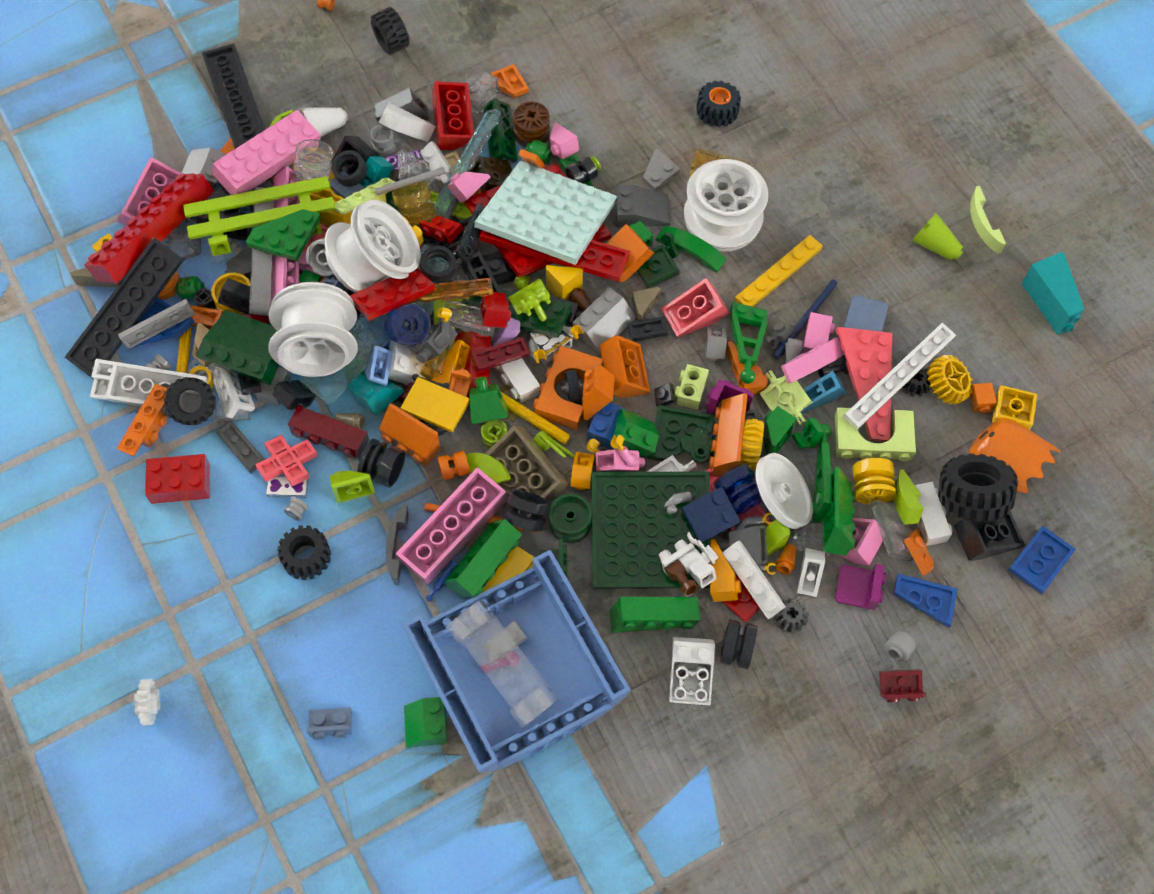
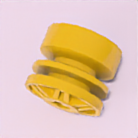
M869 458L858 461L853 465L856 501L875 505L895 499L897 494L896 484L893 480L895 474L892 461L884 458Z

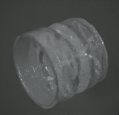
M309 139L299 142L296 146L293 168L295 180L300 182L328 176V180H330L333 161L332 148L320 140Z

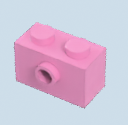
M810 313L802 353H806L830 341L828 340L829 334H833L835 326L832 323V316Z

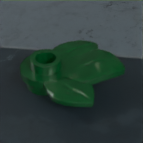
M698 427L692 437L687 435L681 436L680 441L683 450L690 453L691 458L696 463L706 462L710 454L714 453L711 451L712 441L716 439H709V434L704 428ZM697 451H701V452H703L704 454H703V455H700V454H698Z

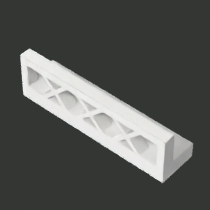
M209 364L208 368L212 373L213 382L225 416L233 418L238 409L253 411L255 406L251 395H242V392L235 387L237 386L240 389L237 374Z

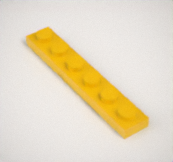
M809 235L735 296L734 301L754 307L820 252L823 245Z

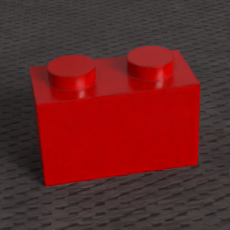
M483 291L480 304L483 326L506 328V323L511 318V310H508L509 301L506 300L505 293Z

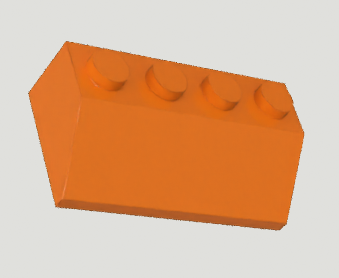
M745 393L724 399L720 407H716L715 418L718 419V424L715 423L713 435H716V440L712 441L711 446L714 457H710L709 468L712 469V476L735 479L741 459L747 394Z

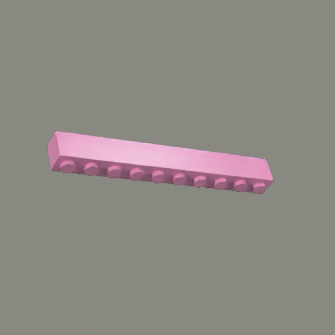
M285 166L273 177V187L300 182L301 174ZM299 196L274 200L273 209L299 204ZM272 254L271 302L275 295L284 288L299 284V259L298 261H293Z

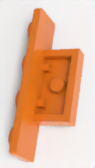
M158 384L153 386L117 446L119 451L135 456L142 444L150 448L151 444L157 440L158 433L167 423L169 416L164 410L166 404L164 402V398H166L165 392L169 389Z

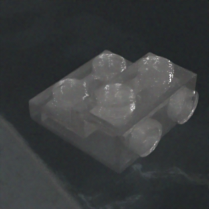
M404 149L398 152L399 181L430 171L429 163ZM435 177L409 186L427 194L436 188Z

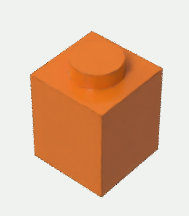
M973 384L971 388L973 393L970 394L973 412L989 413L997 403L993 384Z

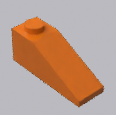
M731 341L727 342L726 353L739 387L750 390L754 396L759 395L768 385L767 376L763 375L761 368L755 363L752 366L755 380L750 384L743 383L740 374L744 370V364L739 363L736 345Z

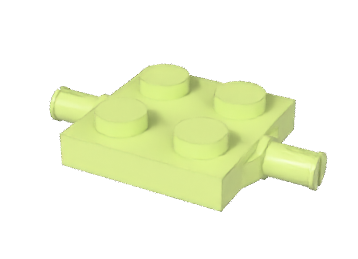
M772 370L768 371L770 375L768 373L765 375L771 383L768 388L760 393L766 404L772 411L779 406L797 418L796 420L800 426L803 425L802 421L806 423L801 412L813 402L797 380L788 384L785 376L776 378Z

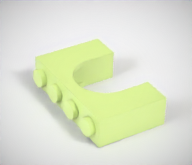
M837 407L834 415L835 457L843 459L860 458L862 460L884 458L888 460L896 459L902 462L913 459L916 453L914 411L894 410L891 416V439L877 444L865 440L859 431L843 418L851 408Z

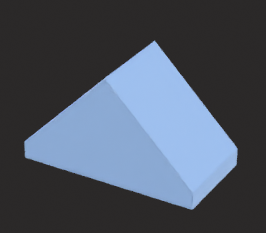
M378 346L373 347L364 369L368 380L387 385L393 351Z

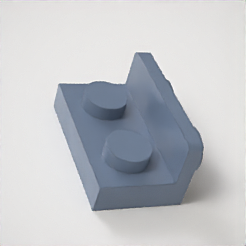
M351 707L309 710L308 735L313 739H324L325 736L333 735L335 738H344L346 734H352Z

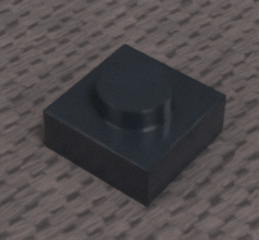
M671 383L654 389L657 407L658 405L666 406L676 402L674 387Z

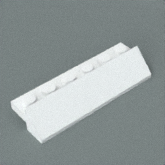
M96 359L91 376L94 378L90 397L142 406L155 384L169 389L171 383H175V380L182 379L183 377L198 378L206 383L207 377ZM194 390L183 392L179 400L181 409L187 413L196 412L201 405L199 393Z

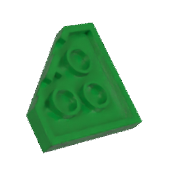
M302 209L254 227L246 240L247 247L298 261L321 220V216L318 213Z

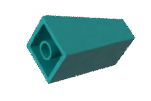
M1062 251L1032 264L1021 283L1057 335L1072 331L1085 310L1067 259Z

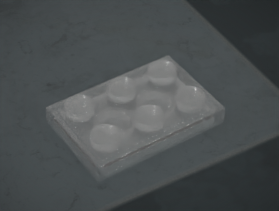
M446 300L444 307L452 312L448 320L451 327L462 329L465 332L471 331L482 336L493 337L496 327L483 326L480 308ZM439 317L438 323L442 322L443 318Z
M879 500L870 503L889 557L908 562L914 560L904 542L908 530L899 517L895 505Z

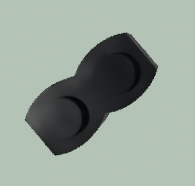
M301 380L279 382L274 387V392L272 393L288 410H294L298 405L307 408L311 406L317 396Z

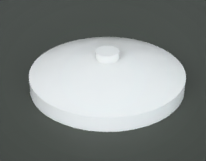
M770 453L762 457L756 466V482L766 507L786 527L798 529L808 524L812 518L813 504L810 491L801 473L793 463L780 454Z

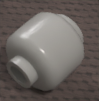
M903 631L893 633L885 644L888 657L894 661L907 660L916 647L915 640L911 634Z

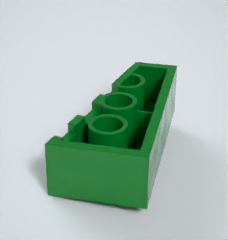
M620 597L609 610L611 633L673 628L692 629L700 621L698 597Z

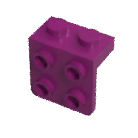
M719 379L715 388L711 387L708 393V399L705 404L708 407L706 414L714 415L716 407L719 406L722 400L743 393L747 394L746 411L750 410L754 394L746 388L733 385L730 381Z
M876 564L873 570L842 565L839 569L835 601L841 604L875 610L877 605L883 601L884 591H881V585H884L886 580V573L883 572L884 565Z

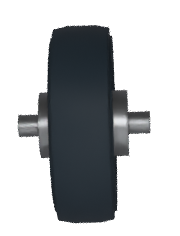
M576 370L566 371L565 387H562V391L565 390L566 394H568L569 402L578 404L581 401L580 392L584 384H581L580 380L578 381Z

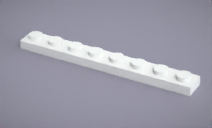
M941 323L861 398L843 418L858 430L935 357L956 334L945 324Z

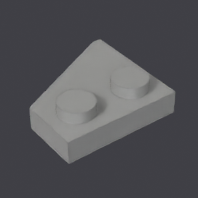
M656 148L643 176V182L652 190L657 191L680 173V168Z

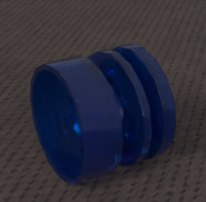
M411 304L402 305L390 311L386 315L384 326L386 334L393 342L401 345H412L425 340L430 332L431 323L424 309ZM404 322H408V326H406V328L402 327V324H404Z
M748 464L740 465L730 470L714 486L715 490L720 487L723 488L737 516L751 510L763 500L757 482L754 481L756 475Z

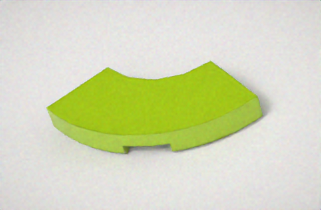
M483 453L466 454L470 473L478 467L497 484L511 480L505 466L494 457Z

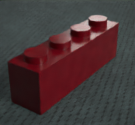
M299 405L288 423L293 436L297 438L304 437L316 445L322 444L331 451H340L349 458L355 457L360 459L363 450L369 442L367 431Z

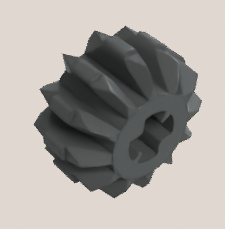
M791 598L788 599L787 603L782 601L786 608L774 616L775 620H779L776 624L777 627L783 625V632L790 629L792 634L795 632V629L801 631L803 629L802 626H806L808 623L806 618H808L809 613L804 612L806 606H799V600L793 603Z

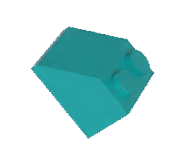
M360 374L347 385L354 399L375 416L404 393L402 388L389 379L385 386L368 380L365 374Z

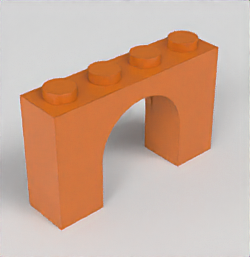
M560 346L559 351H555L552 362L554 363L546 372L547 380L545 383L542 382L539 393L541 394L539 399H535L533 409H535L536 414L549 422L578 431L584 416L583 406L560 398L555 392V387L559 381L565 378L566 371L576 370L578 378L584 379V374L588 368H592L597 363L603 367V359Z

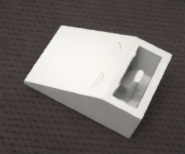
M673 637L669 702L711 705L715 653L714 640Z

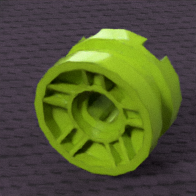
M502 420L487 421L481 427L482 441L488 448L493 447L507 433V426Z

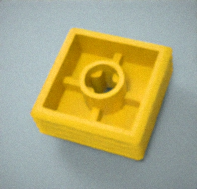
M1001 385L996 394L997 403L994 407L992 422L994 423L1000 418H1009L1030 430L1034 422L1038 395Z

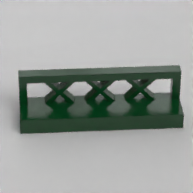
M493 98L483 107L490 158L507 159L515 163L518 158L510 105Z

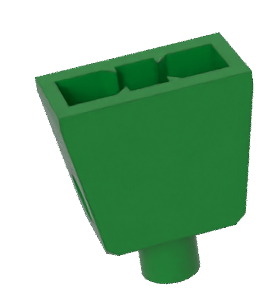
M486 377L475 379L477 388H472L470 391L472 424L507 418L508 407L498 385H488Z

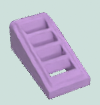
M510 318V321L506 323V328L499 329L492 341L491 347L515 338L520 332V321Z

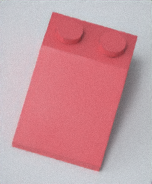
M707 278L661 308L678 338L715 324L730 314L715 286Z

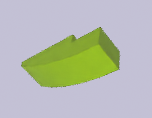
M902 469L899 471L895 482L897 496L894 499V503L904 525L915 524L919 522L924 510L919 502L921 493Z

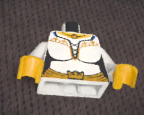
M580 325L573 327L564 326L559 338L531 332L530 341L528 342L529 355L535 359L536 363H539V360H541L543 365H546L552 361L555 351L558 352L560 346L572 348V337L577 340L579 338L578 334H584Z

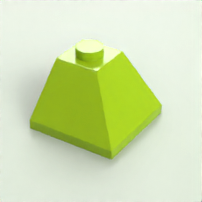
M348 470L337 471L333 475H329L337 504L375 494L370 474Z

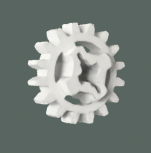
M153 679L140 680L139 690H137V694H134L135 714L140 718L142 726L154 724V720H156L155 714H158L161 706L160 692L154 686L155 682Z

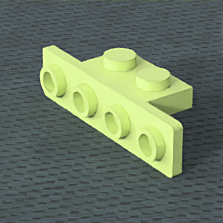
M383 178L379 182L369 185L345 199L339 200L335 203V211L344 215L369 200H379L386 203V193L377 195L375 188L394 183L395 181Z

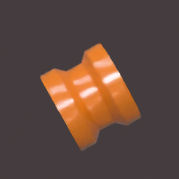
M317 0L318 8H327V10L332 11L335 6V0Z

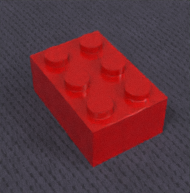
M197 454L146 459L145 496L149 502L156 504L210 499V463L206 455Z

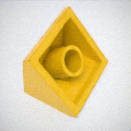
M546 265V288L555 297L569 301V296L577 288L583 289V269Z

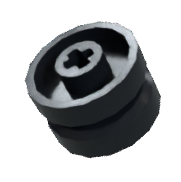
M510 490L507 498L510 506L504 508L502 519H506L511 525L524 530L543 531L546 519L542 515L549 513L551 502L530 492Z
M729 619L722 639L720 663L731 665L736 653L738 654L737 666L749 669L758 626L747 623L744 626L742 635H740V622Z

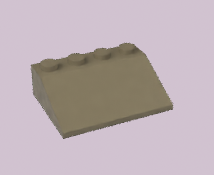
M514 425L485 453L499 460L507 469L511 480L498 484L507 492V496L510 490H522L551 501L569 485L565 477L522 427Z

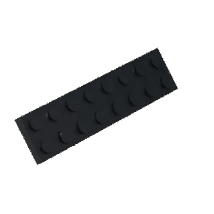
M234 44L201 53L231 140L236 149L263 132L265 127Z
M153 238L66 354L65 358L91 377L95 360H111L123 344L118 334L137 325L185 259L156 238Z

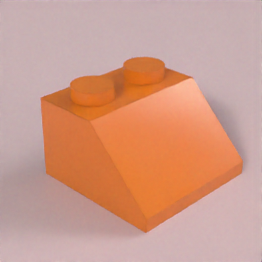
M598 363L592 368H588L584 374L583 413L585 420L591 418L613 401L615 375Z

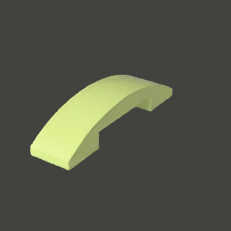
M976 186L970 203L973 224L979 236L988 247L997 254H1000L1006 242L1000 229L992 230L983 210L986 201L980 186Z

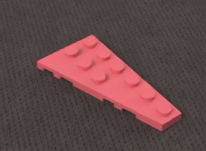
M837 327V336L839 335L842 352L844 351L847 369L854 391L856 390L857 401H859L892 370V333ZM891 398L864 423L870 441L887 442L890 440Z

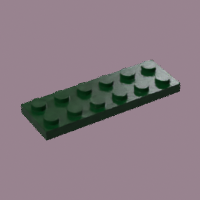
M470 285L467 291V296L470 299H463L462 311L464 314L470 312L467 318L482 321L480 310L481 297L474 287ZM500 289L502 293H505L507 301H509L508 297L516 293ZM551 299L550 304H547L546 301H541L540 305L547 316L545 321L539 319L534 308L530 310V316L524 312L518 315L509 301L508 310H511V318L520 321V330L559 338L572 306L570 303Z

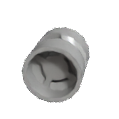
M383 124L373 127L370 133L373 150L381 157L391 156L395 151L392 129Z

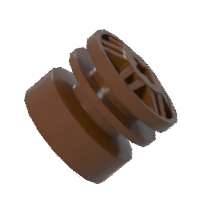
M533 101L519 105L513 115L516 142L525 148L528 143H532L534 140L547 143L550 136V114L548 109L543 104Z

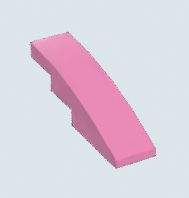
M839 337L800 354L782 365L781 367L788 384L845 355L844 351L842 352Z

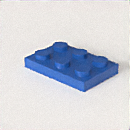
M1042 525L1008 571L1042 594L1076 549Z

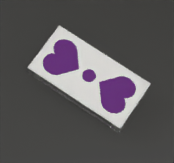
M275 477L268 481L266 495L267 497L306 498L308 479L291 486L286 477Z

